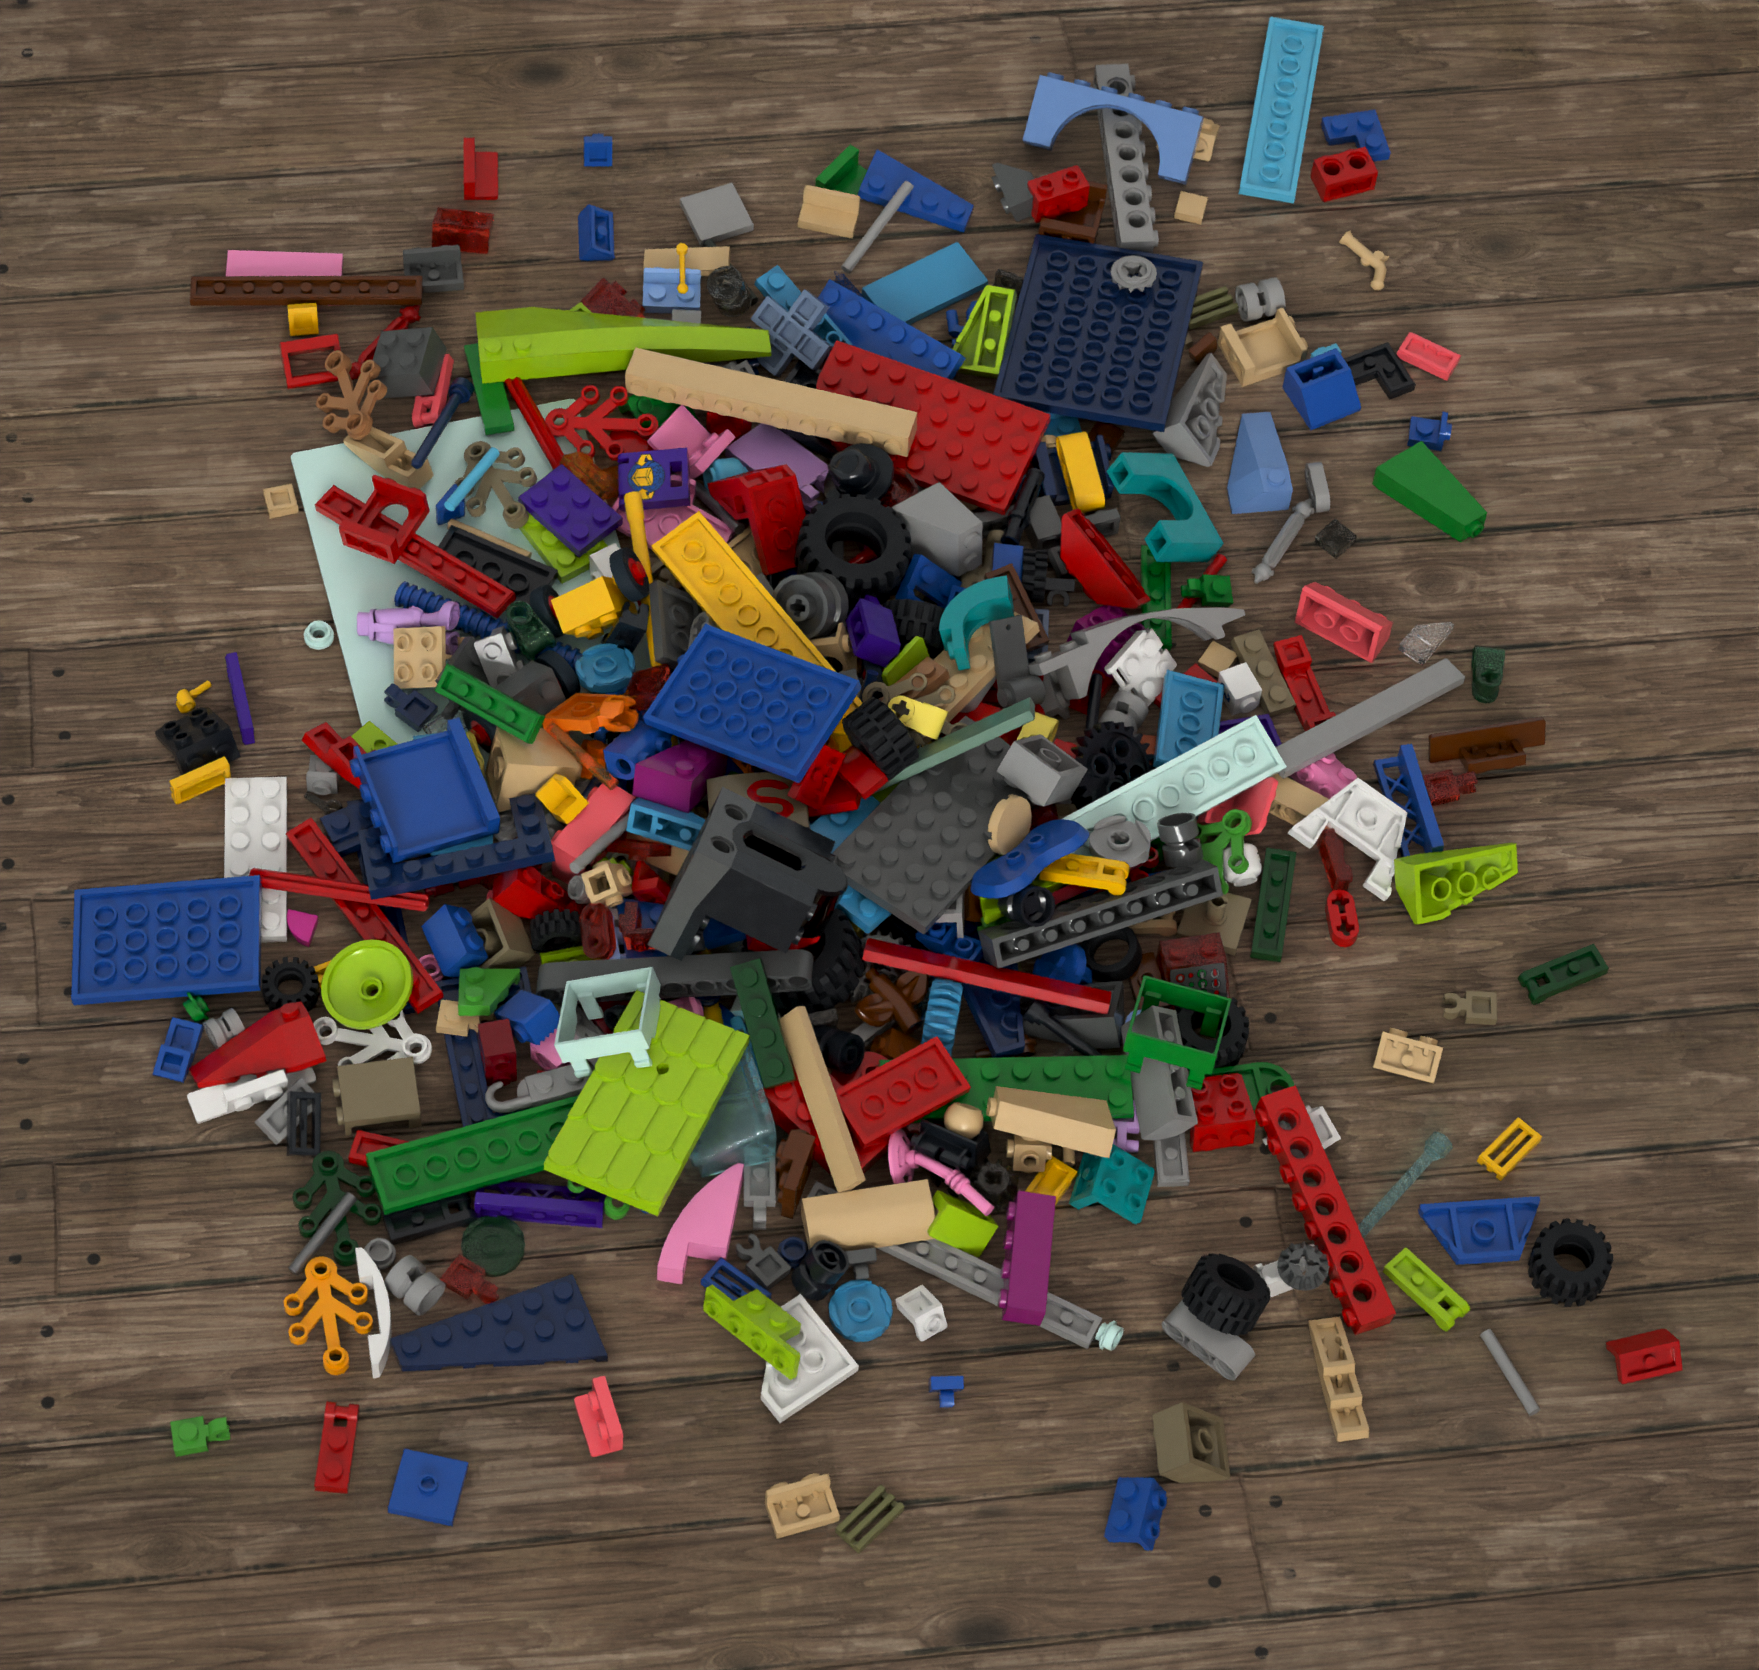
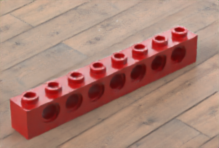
M1296 1085L1262 1096L1255 1109L1257 1123L1260 1127L1265 1128L1268 1135V1148L1271 1154L1276 1155L1281 1165L1279 1171L1285 1184L1289 1183L1293 1193V1205L1297 1212L1302 1213L1306 1222L1304 1223V1229L1310 1241L1313 1240L1319 1250L1327 1255L1330 1290L1333 1296L1339 1298L1343 1307L1342 1316L1347 1327L1352 1328L1355 1335L1389 1324L1396 1315L1395 1309ZM1285 1121L1290 1124L1292 1129L1285 1130L1279 1126L1278 1122ZM1297 1149L1301 1151L1304 1158H1296L1290 1150ZM1303 1178L1313 1179L1317 1186L1310 1187L1306 1185ZM1315 1206L1325 1207L1329 1215H1321L1317 1212ZM1328 1235H1337L1342 1243L1335 1244L1331 1242ZM1340 1263L1350 1264L1354 1272L1348 1273L1344 1271ZM1353 1292L1363 1293L1367 1301H1358L1354 1297Z

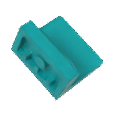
M1114 1144L1112 1145L1109 1158L1084 1152L1069 1204L1079 1210L1098 1202L1133 1224H1138L1143 1216L1155 1170Z

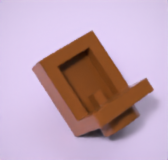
M891 1028L874 1038L870 1051L881 1054L888 1060H893L921 1045V1041Z

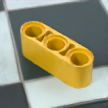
M1083 431L1057 436L1056 450L1072 509L1079 508L1083 513L1104 509V492L1087 432Z

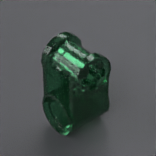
M515 601L507 607L506 629L508 633L512 632L518 647L527 660L533 661L538 653L548 647H556V640L552 632L542 623L528 603ZM516 617H523L526 620L523 622H515L513 619Z
M1474 645L1471 661L1472 695L1481 703H1491L1497 699L1499 685L1503 679L1504 648Z

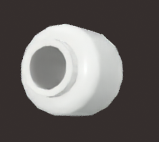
M1230 841L1227 848L1223 850L1224 879L1227 882L1233 883L1236 887L1247 886L1256 882L1257 876L1262 872L1257 847L1251 843L1244 842V856L1249 862V867L1244 873L1236 874L1228 866V859L1232 856ZM1238 861L1235 866H1239L1242 861Z

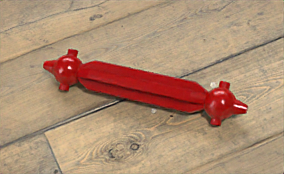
M414 305L401 308L399 310L401 316L394 319L383 331L408 329L409 323L420 321L421 316H419L418 312L421 306ZM380 335L363 351L358 358V362L352 363V368L349 372L351 380L359 378L361 366L365 361L373 360Z

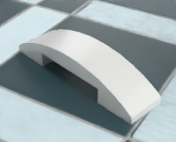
M362 1247L355 1248L359 1283L364 1284L367 1290H374L380 1334L368 1335L374 1379L380 1378L390 1351L392 1328L390 1303L379 1269L369 1254Z

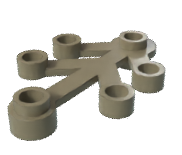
M478 441L467 447L464 452V459L468 466L464 476L457 479L454 484L459 486L491 448L490 444ZM514 447L507 452L499 451L500 455L494 463H506L513 468H518L524 464L525 456L520 448ZM491 465L483 475L475 497L467 501L466 508L473 517L483 515L486 511V501L491 489H493L504 507L503 518L507 525L514 529L521 528L528 522L529 514L523 504L513 500L503 482L531 487L537 482V476L531 467L512 471L496 469ZM474 487L465 497H468L473 493Z
M914 673L909 679L891 686H887L882 682H873L865 687L862 700L864 703L875 692L880 691L883 694L882 702L888 706L890 700L910 690L923 691L928 685V680L924 674ZM917 676H921L924 680L920 688H916L913 685V679ZM943 685L936 692L915 700L933 706L939 703L950 704L954 701L956 694L952 687ZM949 689L952 695L949 700L941 699L940 694L942 690ZM904 702L901 705L895 704L893 709L901 716L903 714L908 715L910 712ZM945 721L940 733L949 735L968 725L962 722L952 725ZM906 727L916 746L920 744L927 745L920 733Z

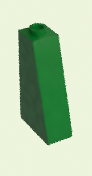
M1422 441L1376 467L1372 484L1377 489L1457 541L1462 542L1469 537L1474 538L1483 531L1487 516L1486 510Z

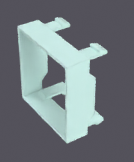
M653 967L566 981L554 1046L562 1063H571L577 1078L588 1077L592 1074V1070L587 1062V1059L630 1052L634 1065L637 1068L653 1065L646 1049H650L651 1038L656 1036L660 1013L659 999H661L659 997L661 984ZM636 990L645 993L639 1029L574 1040L577 1026V1001H580L588 1020L603 1018L604 1016L602 1008L597 1003V997Z

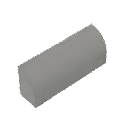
M1152 1005L1136 1016L1132 1032L1183 1045L1176 1010ZM1131 1020L1120 1026L1124 1044ZM1144 1057L1140 1074L1130 1071L1141 1139L1161 1140L1174 1137L1198 1124L1191 1087L1186 1086L1188 1079L1187 1068Z

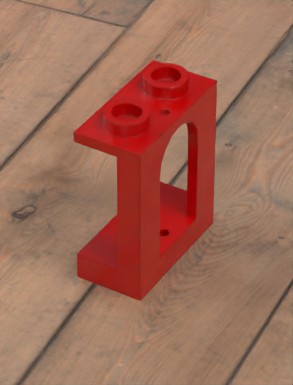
M373 475L372 481L375 490L355 520L350 521L344 518L338 528L343 545L395 564L430 510L426 494L420 489L398 484L391 478ZM399 504L407 508L409 513L407 519L395 537L371 528L386 507Z

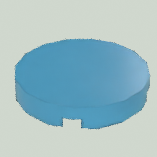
M611 643L598 644L587 648L582 653L583 656L579 660L577 659L575 663L576 676L580 685L589 691L597 693H611L623 689L632 682L636 674L635 658L630 650L625 647L623 650L618 648L616 644Z
M865 1279L850 1280L840 1285L832 1295L828 1306L829 1321L834 1330L845 1339L855 1342L871 1341L880 1337L888 1329L893 1314L892 1301L886 1290L881 1286L878 1287L872 1284V1281Z

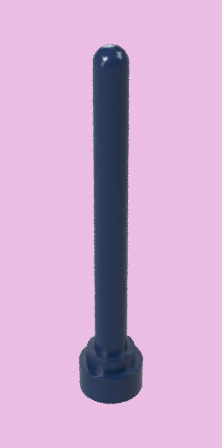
M459 377L454 379L448 390L450 398L411 461L413 468L419 469L423 466L459 404L466 403L474 393V386L468 379Z

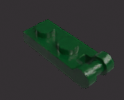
M1591 944L1524 971L1518 976V981L1522 987L1527 988L1529 992L1528 998L1531 1003L1537 1005L1548 997L1606 975L1609 967L1595 944ZM1543 978L1546 984L1539 986L1537 980Z

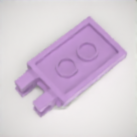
M761 423L725 449V456L727 458L735 457L740 460L748 472L787 464L796 474L804 509L810 512L816 504H819L815 500L819 497V492L812 485H815L818 490L824 493V482L829 471L828 465L782 431Z

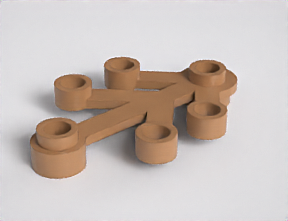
M336 350L326 358L325 368L337 376L344 398L323 393L318 397L316 406L325 413H329L333 409L349 411L347 418L338 417L334 413L328 414L323 420V427L331 433H336L340 429L347 430V434L351 438L359 440L367 436L371 431L373 419L370 414L376 400H380L386 395L387 386L379 380H374L367 388L369 381L375 379L381 370L380 366L373 360H367L361 366V373L354 388L349 374L352 368L350 358L340 350ZM367 388V397L360 408L359 404Z

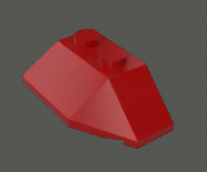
M1079 508L1069 511L1062 516L1060 558L1065 563L1066 570L1077 578L1083 586L1085 594L1090 599L1094 600L1096 604L1136 609L1151 601L1132 571L1090 520L1084 517L1083 512Z

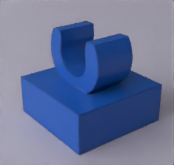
M592 133V136H584V167L612 166V136H603V133Z
M935 1376L928 1379L929 1392H939L940 1408L953 1407L954 1391H962L964 1389L963 1376Z

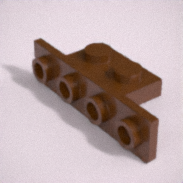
M1543 717L1430 734L1428 760L1430 763L1459 758L1468 774H1481L1490 770L1511 769L1515 766L1526 765V754L1522 748L1545 745L1546 721Z

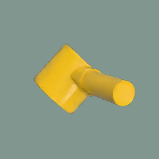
M207 680L190 691L187 689L178 691L176 706L179 711L184 714L193 710L196 705L193 699L212 687L211 682Z

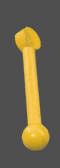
M680 243L676 247V252L679 255L680 284L677 286V290L680 294H685L688 291V285L685 283V255L688 252V247L686 244Z

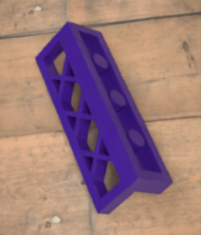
M504 1181L479 1188L475 1194L474 1205L477 1218L603 1228L606 1195L590 1188H585L581 1193H573L568 1189V1186ZM485 1190H497L501 1194L485 1193ZM530 1193L532 1196H521L520 1194ZM556 1195L562 1196L564 1199H556L551 1197ZM585 1198L599 1199V1202L582 1200H584Z

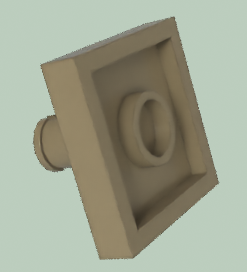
M1227 892L1221 897L1185 908L1176 939L1235 956L1252 899Z

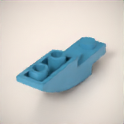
M778 265L757 278L754 284L765 298L766 296L772 297L788 311L802 293ZM826 313L813 330L832 347L836 340L853 345Z

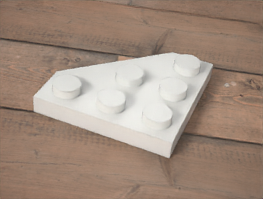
M801 1294L781 1306L783 1310L801 1323L800 1334L785 1341L800 1353L797 1377L792 1380L788 1379L766 1361L761 1400L779 1423L856 1373L859 1365Z

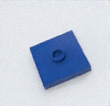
M404 1449L389 1501L388 1513L453 1526L469 1467L468 1462Z

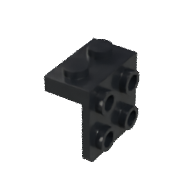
M209 707L196 708L189 715L177 721L173 720L165 723L162 728L155 732L157 739L173 753L181 775L224 756L228 763L241 757L230 726Z

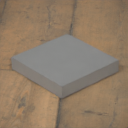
M733 183L680 198V206L701 247L708 239H712L715 243L751 232L754 229V224Z

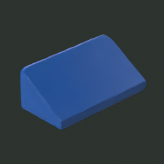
M588 204L578 215L579 259L584 261L613 260V213Z

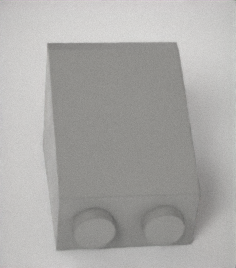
M940 482L892 507L896 511L895 517L900 516L906 524L905 530L907 529L910 532L911 559L914 554H922L949 574L957 577L976 569L982 564L983 522Z

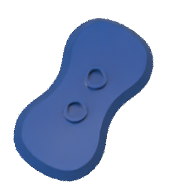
M1058 819L1043 823L1030 831L1024 840L1013 850L977 870L973 875L970 891L977 896L990 899L1013 895L1029 886L1048 865L1084 845L1090 836V832L1079 823L1071 820Z

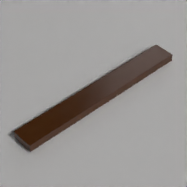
M422 275L191 276L190 304L191 306H257L317 303V305H422L423 277Z

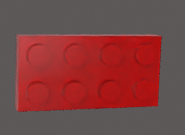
M938 1036L842 1086L835 1090L847 1126L862 1149H865L968 1093L971 1086Z

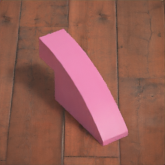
M737 1163L712 1179L682 1210L663 1245L657 1265V1280L682 1284L688 1256L718 1261L720 1258L727 1260L743 1182L744 1164Z

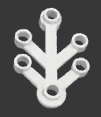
M403 1010L399 1013L400 1017L398 1019L387 1022L389 1026L396 1027L402 1040L389 1037L382 1025L369 1029L372 1033L369 1034L337 1028L335 1021L329 1017H321L313 1023L322 1045L338 1041L366 1047L351 1057L342 1058L338 1066L367 1063L386 1051L398 1052L387 1060L413 1057L414 1064H421L428 1060L432 1053L430 1040L422 1034L412 1032L405 1021ZM326 1030L332 1031L329 1036H321ZM415 1047L422 1048V1050L419 1053H411L412 1049Z

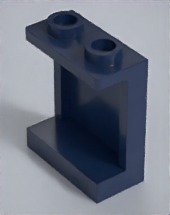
M1096 435L1095 441L1090 442L1104 497L1109 499L1115 487L1107 473L1110 467L1111 450L1109 444L1104 443L1103 435ZM1040 442L1032 458L1033 468L1039 469L1045 474L1039 495L1040 497L1050 495L1054 506L1071 504L1056 447L1047 449L1046 442Z

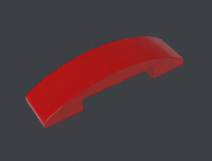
M1302 635L1274 642L1273 646L1279 670L1296 703L1294 710L1305 732L1336 716L1334 711H1329L1310 666L1312 658Z

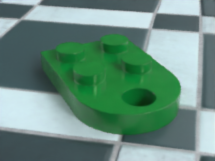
M1267 1062L1213 1068L1212 1075L1205 1073V1077L1231 1073L1241 1074L1254 1114L1260 1098L1272 1093L1270 1089L1272 1086L1280 1085L1285 1089L1294 1086L1291 1076L1283 1068Z

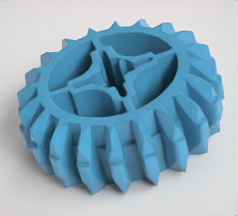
M935 979L932 982L921 1044L938 1036L950 1056L953 1051L962 1001L963 987L961 983L948 979Z

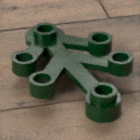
M334 1151L321 1152L314 1158L312 1163L314 1175L304 1188H298L293 1193L294 1206L297 1209L305 1210L312 1205L314 1194L324 1182L326 1184L327 1193L310 1216L302 1217L298 1223L299 1233L305 1238H312L330 1210L332 1212L346 1194L340 1190L338 1180L355 1188L361 1197L367 1198L375 1193L376 1188L372 1177L368 1175L360 1177L344 1168L343 1158ZM327 1162L334 1163V1165L330 1168H326L323 1166V1164ZM368 1183L371 1185V1188L364 1190L360 1186ZM302 1195L308 1197L304 1202L298 1201L297 1198ZM357 1200L349 1210L363 1218L364 1223L370 1226L377 1225L382 1219L381 1208L377 1204L370 1203L366 1205ZM370 1211H374L377 1213V1216L374 1218H369L366 1216V1214ZM345 1215L335 1228L337 1242L333 1247L334 1259L339 1265L348 1267L356 1263L355 1248H359L355 1240L350 1239ZM305 1224L314 1225L311 1230L303 1229ZM345 1246L352 1248L349 1252H342L340 1250Z

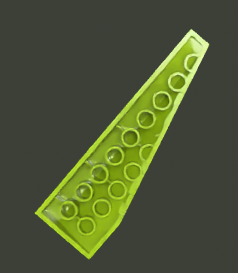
M539 307L475 312L482 384L504 382L508 378L513 380L515 377L526 380L627 370L635 347L701 363L772 356L769 331L762 329Z

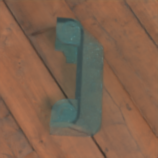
M749 1044L690 1155L692 1166H698L702 1178L720 1174L737 1163H742L744 1167L775 1160V1123Z

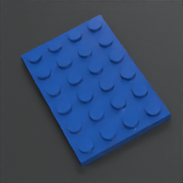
M705 624L642 718L648 726L800 783L862 687L859 680Z
M260 875L75 890L71 990L73 1005L187 997L188 992L192 996L261 991L262 884Z

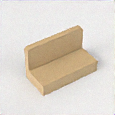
M805 185L798 228L853 239L859 218L860 196Z

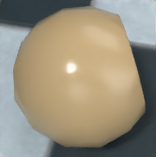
M954 1102L947 1108L944 1114L945 1129L968 1139L976 1137L983 1127L984 1118L982 1111L974 1106Z

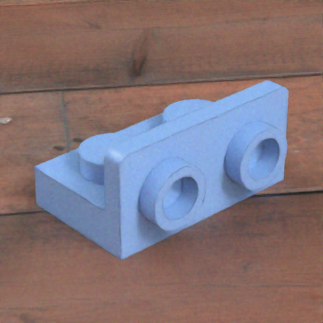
M644 268L642 313L672 314V309L700 310L701 270L685 268V283L688 285V291L685 294H680L677 290V286L680 284L679 269Z

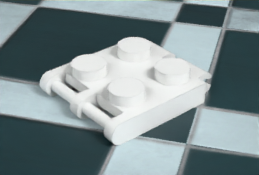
M1147 628L1136 631L1104 668L1107 674H1112L1119 684V691L1131 692L1132 689L1135 695L1146 703L1147 707L1162 692L1166 671H1173L1177 666L1166 648L1164 651L1160 649L1163 643L1152 628L1150 630ZM1117 669H1118L1119 672L1122 674V676L1124 677L1125 681L1122 680V678L1120 677V675H1119L1118 672L1116 671Z

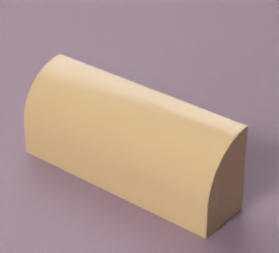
M928 1179L802 1198L801 1217L808 1250L817 1241L821 1240L831 1241L845 1252L935 1239L927 1233L935 1219Z

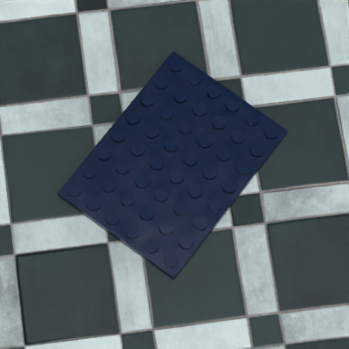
M1036 234L993 395L1042 412L1165 432L1202 274L1203 261ZM1133 255L1144 257L1151 261L1157 270L1156 280H1154L1152 287H1145L1143 292L1133 289L1131 293L1128 288L1119 289L1118 283L1112 282L1111 268L1115 261L1122 257Z

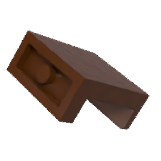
M1088 181L1090 188L1087 206L1079 211L1057 216L1055 219L1042 217L1038 234L1095 244L1106 202L1108 186L1095 181Z

